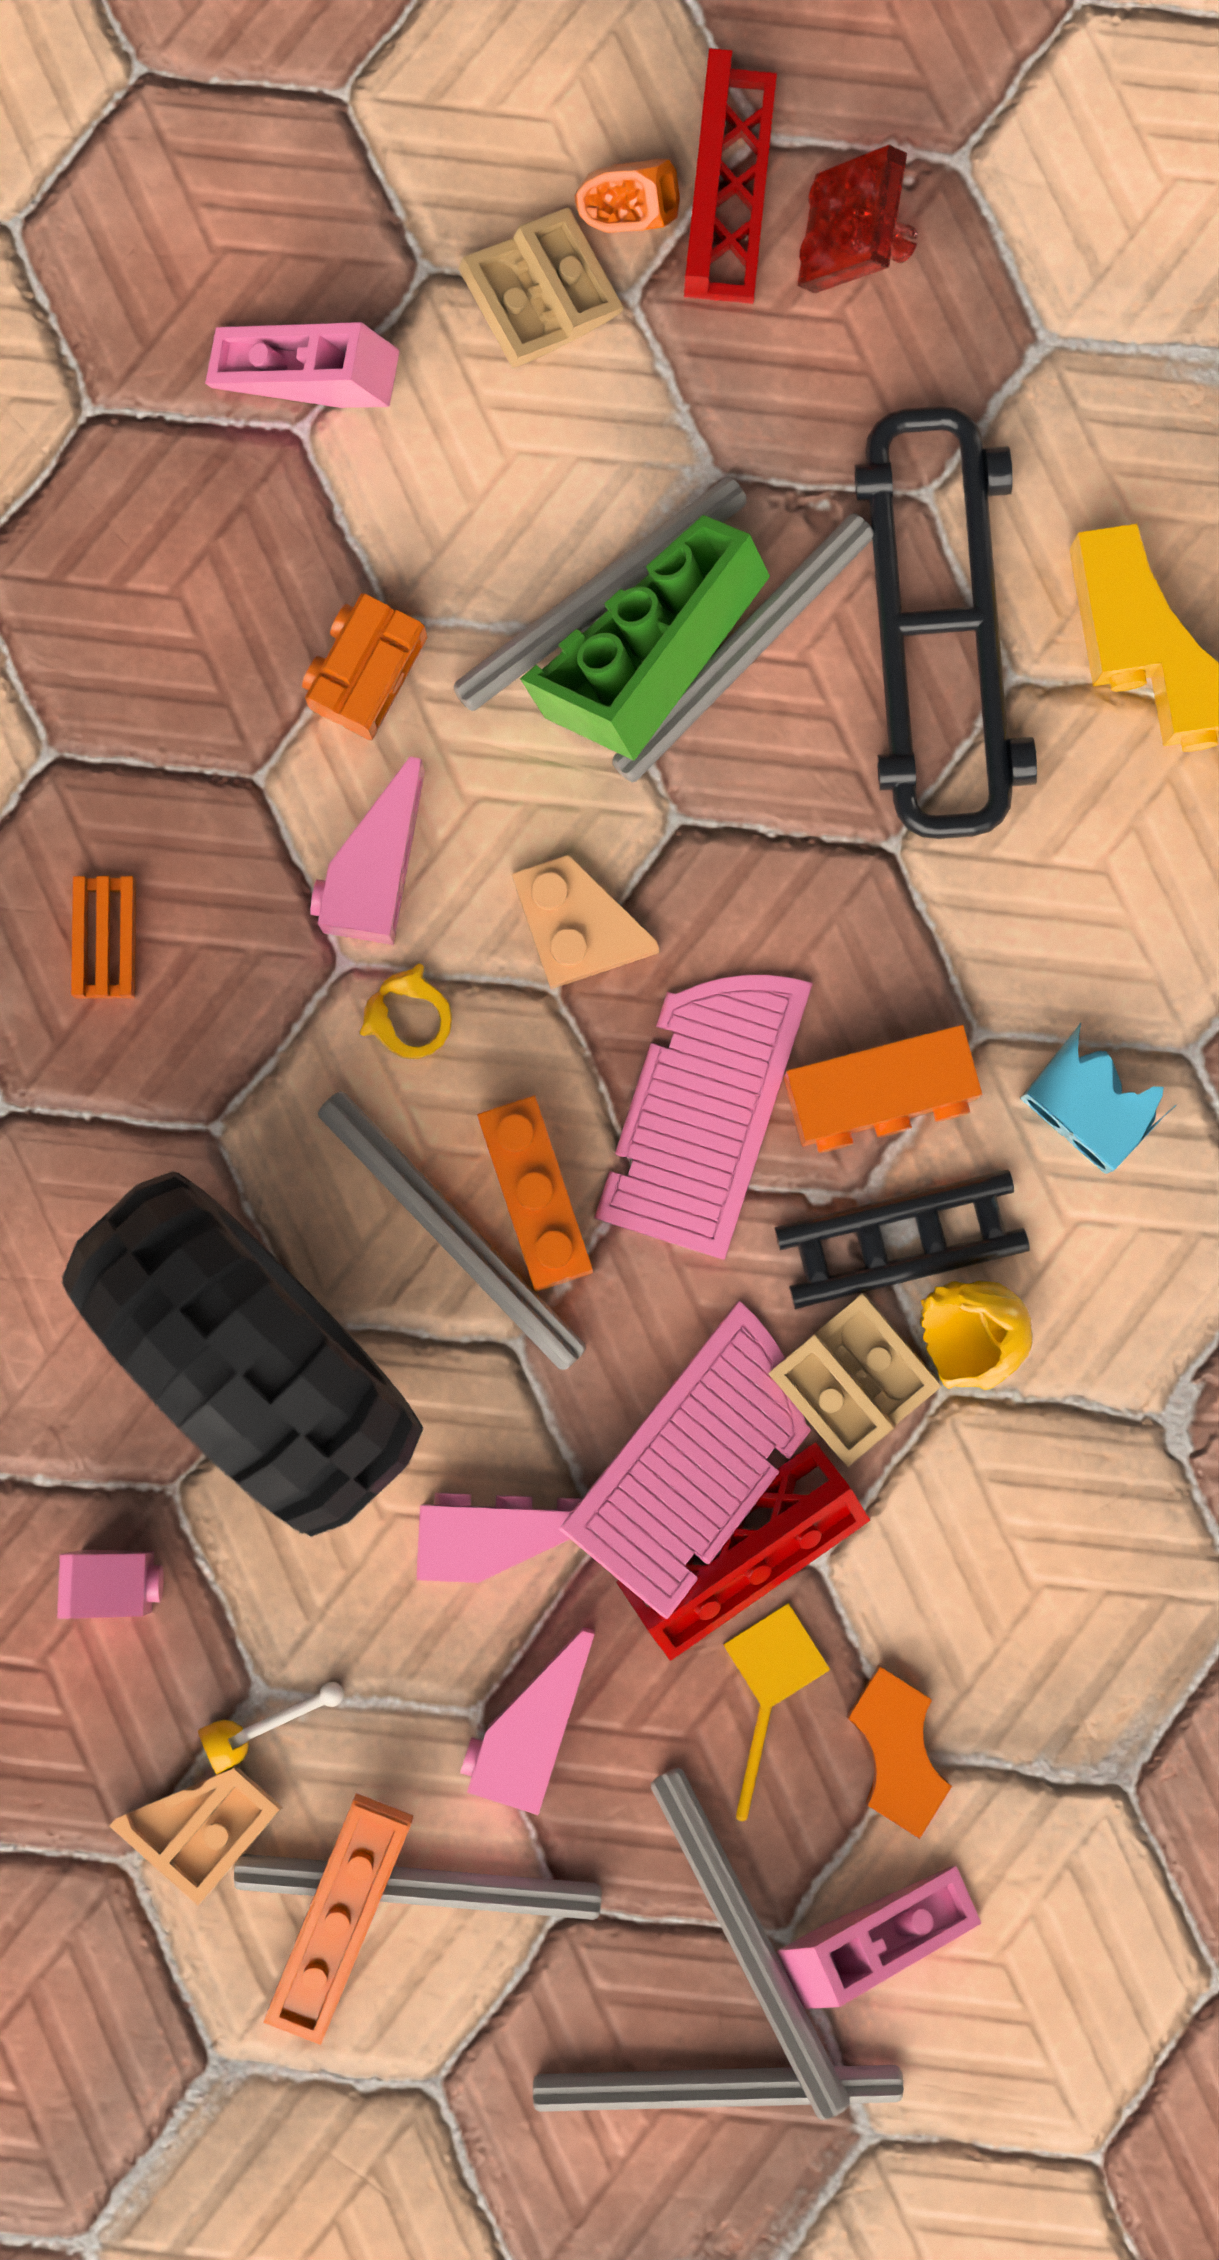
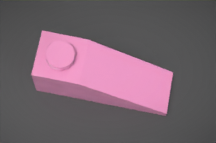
M362 322L216 327L205 384L215 389L339 408L390 407L400 350Z
M414 757L407 759L329 863L326 881L319 879L315 881L310 913L311 915L319 916L318 925L323 933L394 945L425 774L422 759Z
M582 1627L493 1720L486 1730L483 1741L471 1737L460 1772L472 1777L467 1793L539 1815L595 1630Z
M953 1866L834 1919L777 1952L804 2009L841 2007L982 1923L957 1866Z

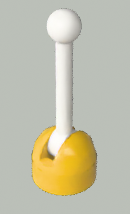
M328 1682L322 1686L319 1694L246 1728H243L234 1721L220 1720L198 1729L200 1740L215 1773L219 1775L241 1763L248 1753L250 1739L324 1704L330 1707L339 1705L344 1698V1690L340 1684Z

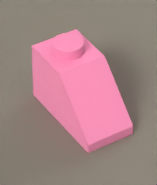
M77 1550L60 1554L57 1618L140 1617L152 1613V1602H161L164 1584L163 1566L154 1565V1551Z

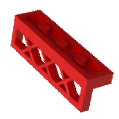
M709 48L684 297L754 304L777 73L731 69L732 50ZM729 87L763 91L762 107L745 121H742L727 104ZM725 120H727L733 127V130L724 136ZM760 123L758 140L750 130ZM742 138L756 154L757 160L752 167L737 178L722 161V152ZM721 176L728 185L718 193ZM754 179L752 196L744 186ZM736 193L751 211V218L731 234L716 217V208ZM715 231L722 242L712 249ZM749 235L746 252L739 242ZM728 250H731L745 267L744 285L709 282L711 264Z
M816 1442L778 1468L779 1474L747 1514L749 1515L759 1507L774 1508L770 1522L758 1530L743 1529L745 1517L722 1547L720 1556L708 1565H693L695 1554H693L685 1567L696 1575L698 1580L668 1619L662 1617L650 1606L647 1607L645 1602L621 1581H616L648 1632L670 1661L871 1521L851 1487ZM817 1466L828 1480L808 1495L793 1494L796 1481Z

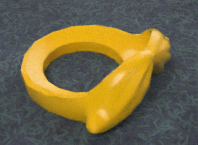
M417 964L412 969L393 974L387 978L379 991L367 1000L364 1008L363 1025L359 1035H375L391 1052L404 1059H420L432 1055L444 1045L450 1034L453 1019L450 1003L438 989L423 978L424 966ZM388 992L431 1002L438 1010L440 1017L439 1031L435 1038L429 1043L418 1047L408 1046L401 1042L395 1034L392 1021L387 1016L389 1009L383 1002L384 996Z

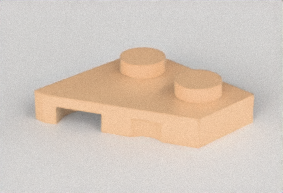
M569 855L512 873V879L550 990L659 953L660 949L657 941Z
M235 1767L116 1818L109 1826L198 1906L207 1898L283 1807L240 1768Z

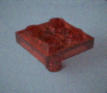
M889 144L815 174L808 196L810 209L805 238L799 251L801 264L797 286L810 292L818 293L887 269L890 265V259L897 263H904L912 256L917 243L903 237L918 238L917 229L909 224L905 225L897 221L907 152Z

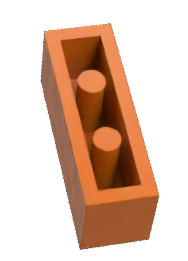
M963 1025L786 1071L783 1077L801 1146L816 1143L819 1153L854 1144L851 1134L875 1128L877 1138L909 1130L912 1128L910 1118L932 1112L935 1122L969 1114L971 1112L968 1103L976 1101L983 1095Z
M533 1095L477 1114L535 1291L539 1292L593 1274V1268L536 1096Z

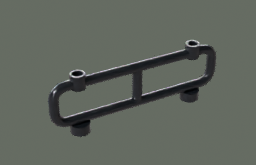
M935 406L902 409L888 413L874 425L867 437L866 464L854 466L857 501L869 500L871 528L873 529L872 543L889 754L877 755L879 790H892L897 817L908 830L921 837L933 839L974 837L992 831L1004 821L1011 808L1012 786L1036 785L1037 758L1034 738L1008 739L988 496L1012 494L1011 452L1009 446L984 448L979 427L969 415L956 408ZM948 431L956 436L960 444L973 607L902 612L893 507V479L889 457L890 443L896 436L904 433ZM975 631L989 793L988 801L981 810L973 813L929 815L919 807L916 795V766L912 745L904 636Z

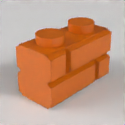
M361 593L354 607L344 604L338 612L330 631V636L336 638L326 659L317 655L311 662L304 676L302 688L308 690L305 699L309 709L372 741L428 637L425 625L399 610L392 609L389 605L365 593Z

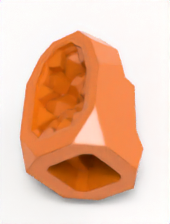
M651 159L640 162L613 164L609 167L595 170L587 175L574 195L578 213L588 225L605 233L642 231L666 227L678 217L680 193L677 170L669 159Z

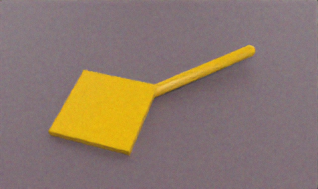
M789 1603L723 1644L760 1703L736 1811V1818L741 1822L748 1818L772 1707L830 1671L829 1666Z

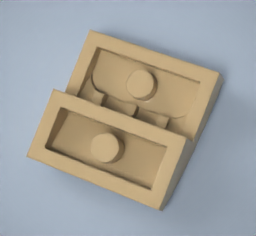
M569 207L518 226L514 238L464 256L458 267L512 369L542 357L580 338L619 315L624 308Z
M864 1292L768 1373L847 1467L942 1387L940 1380Z

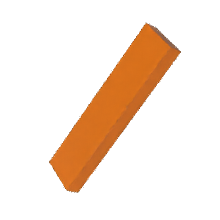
M355 1793L263 2023L319 2045L322 2044L410 1829L414 1815Z

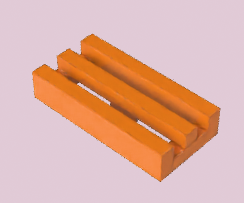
M73 876L71 995L74 998H135L136 879L133 876H121V878ZM89 892H97L95 985H87ZM110 892H121L119 985H109Z

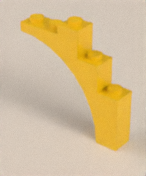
M1138 524L1078 532L1069 552L1093 686L1110 684L1112 691H1127L1146 685V678H1151L1163 746L1181 744L1182 751L1184 752L1199 751L1216 746L1218 744L1217 738H1219V662L1198 645L1170 609L1149 567Z

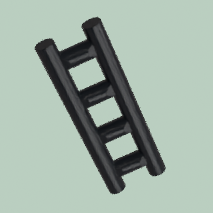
M1007 1169L774 1227L780 1251L798 1246L807 1281L789 1286L794 1308L799 1309L1030 1251L1028 1237L1024 1228L1005 1231L997 1197L1014 1193V1184L1010 1171ZM973 1203L982 1238L947 1247L938 1211ZM915 1217L924 1253L889 1261L880 1226ZM856 1232L865 1267L830 1276L821 1240Z

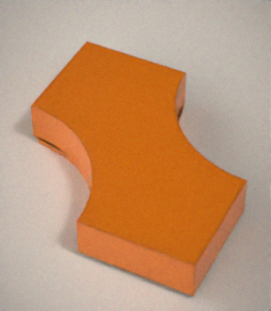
M878 1665L846 1716L864 1734L873 1754L874 1780L866 1799V1804L920 1839L952 1788V1785L932 1766L924 1745V1721L932 1699Z

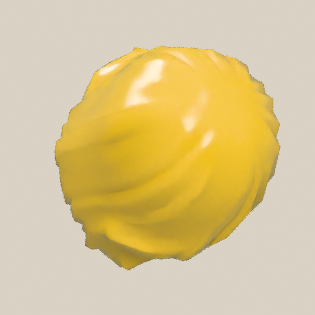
M979 1280L972 1283L952 1281L942 1287L935 1286L934 1292L929 1293L926 1298L920 1300L923 1306L921 1310L923 1317L920 1318V1324L925 1329L923 1341L927 1343L926 1351L932 1357L941 1382L948 1389L954 1386L980 1387L983 1390L991 1389L1014 1373L1031 1351L1033 1332L1028 1309L1014 1292L998 1282Z

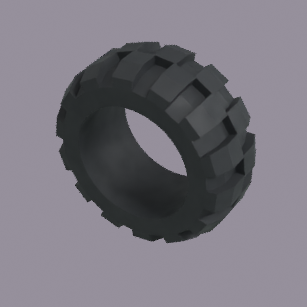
M172 1171L136 1184L77 1240L63 1273L62 1285L69 1299L89 1328L123 1370L167 1418L223 1473L281 1521L299 1533L307 1534L309 1537L348 1524L409 1465L424 1428L403 1395L336 1319L242 1224L204 1190L180 1173Z

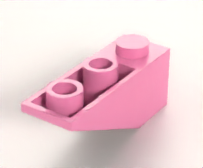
M435 1493L434 1504L420 1505L417 1580L479 1583L570 1539L559 1528L582 1498H557V1509L532 1508L533 1497L496 1495L495 1507L471 1506V1494Z

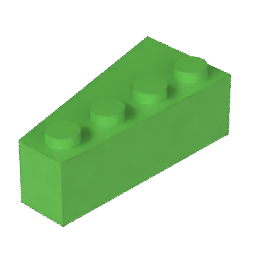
M702 515L646 566L649 574L635 587L626 591L620 589L604 603L608 611L586 631L581 633L576 628L558 645L562 652L543 669L535 665L520 678L545 719L635 761L770 578L749 533L705 515Z

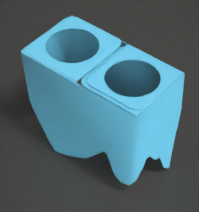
M1080 1023L1020 1099L1061 1136H1064L1097 1168L1108 1174L1113 1172L1163 1119V1117L1160 1118L1152 1126L1156 1119L1155 1111L1163 1096L1164 1087L1153 1086L1139 1095L1135 1092L1122 1094L1120 1078L1113 1060L1106 1051H1096L1079 1057Z

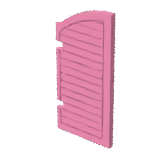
M741 975L699 984L678 994L666 993L656 1027L674 1032L669 1049L655 1043H650L615 1151L616 1155L633 1159L628 1176L609 1171L594 1216L595 1219L725 1260L813 983L781 976Z
M740 1301L733 1306L559 1528L561 1532L665 1619L670 1617L698 1580L697 1576L685 1567L693 1554L698 1556L704 1563L710 1564L779 1474L778 1469L766 1460L771 1452L776 1448L781 1454L790 1459L811 1432V1428L806 1425L804 1415L768 1374L785 1359L783 1353L759 1319Z

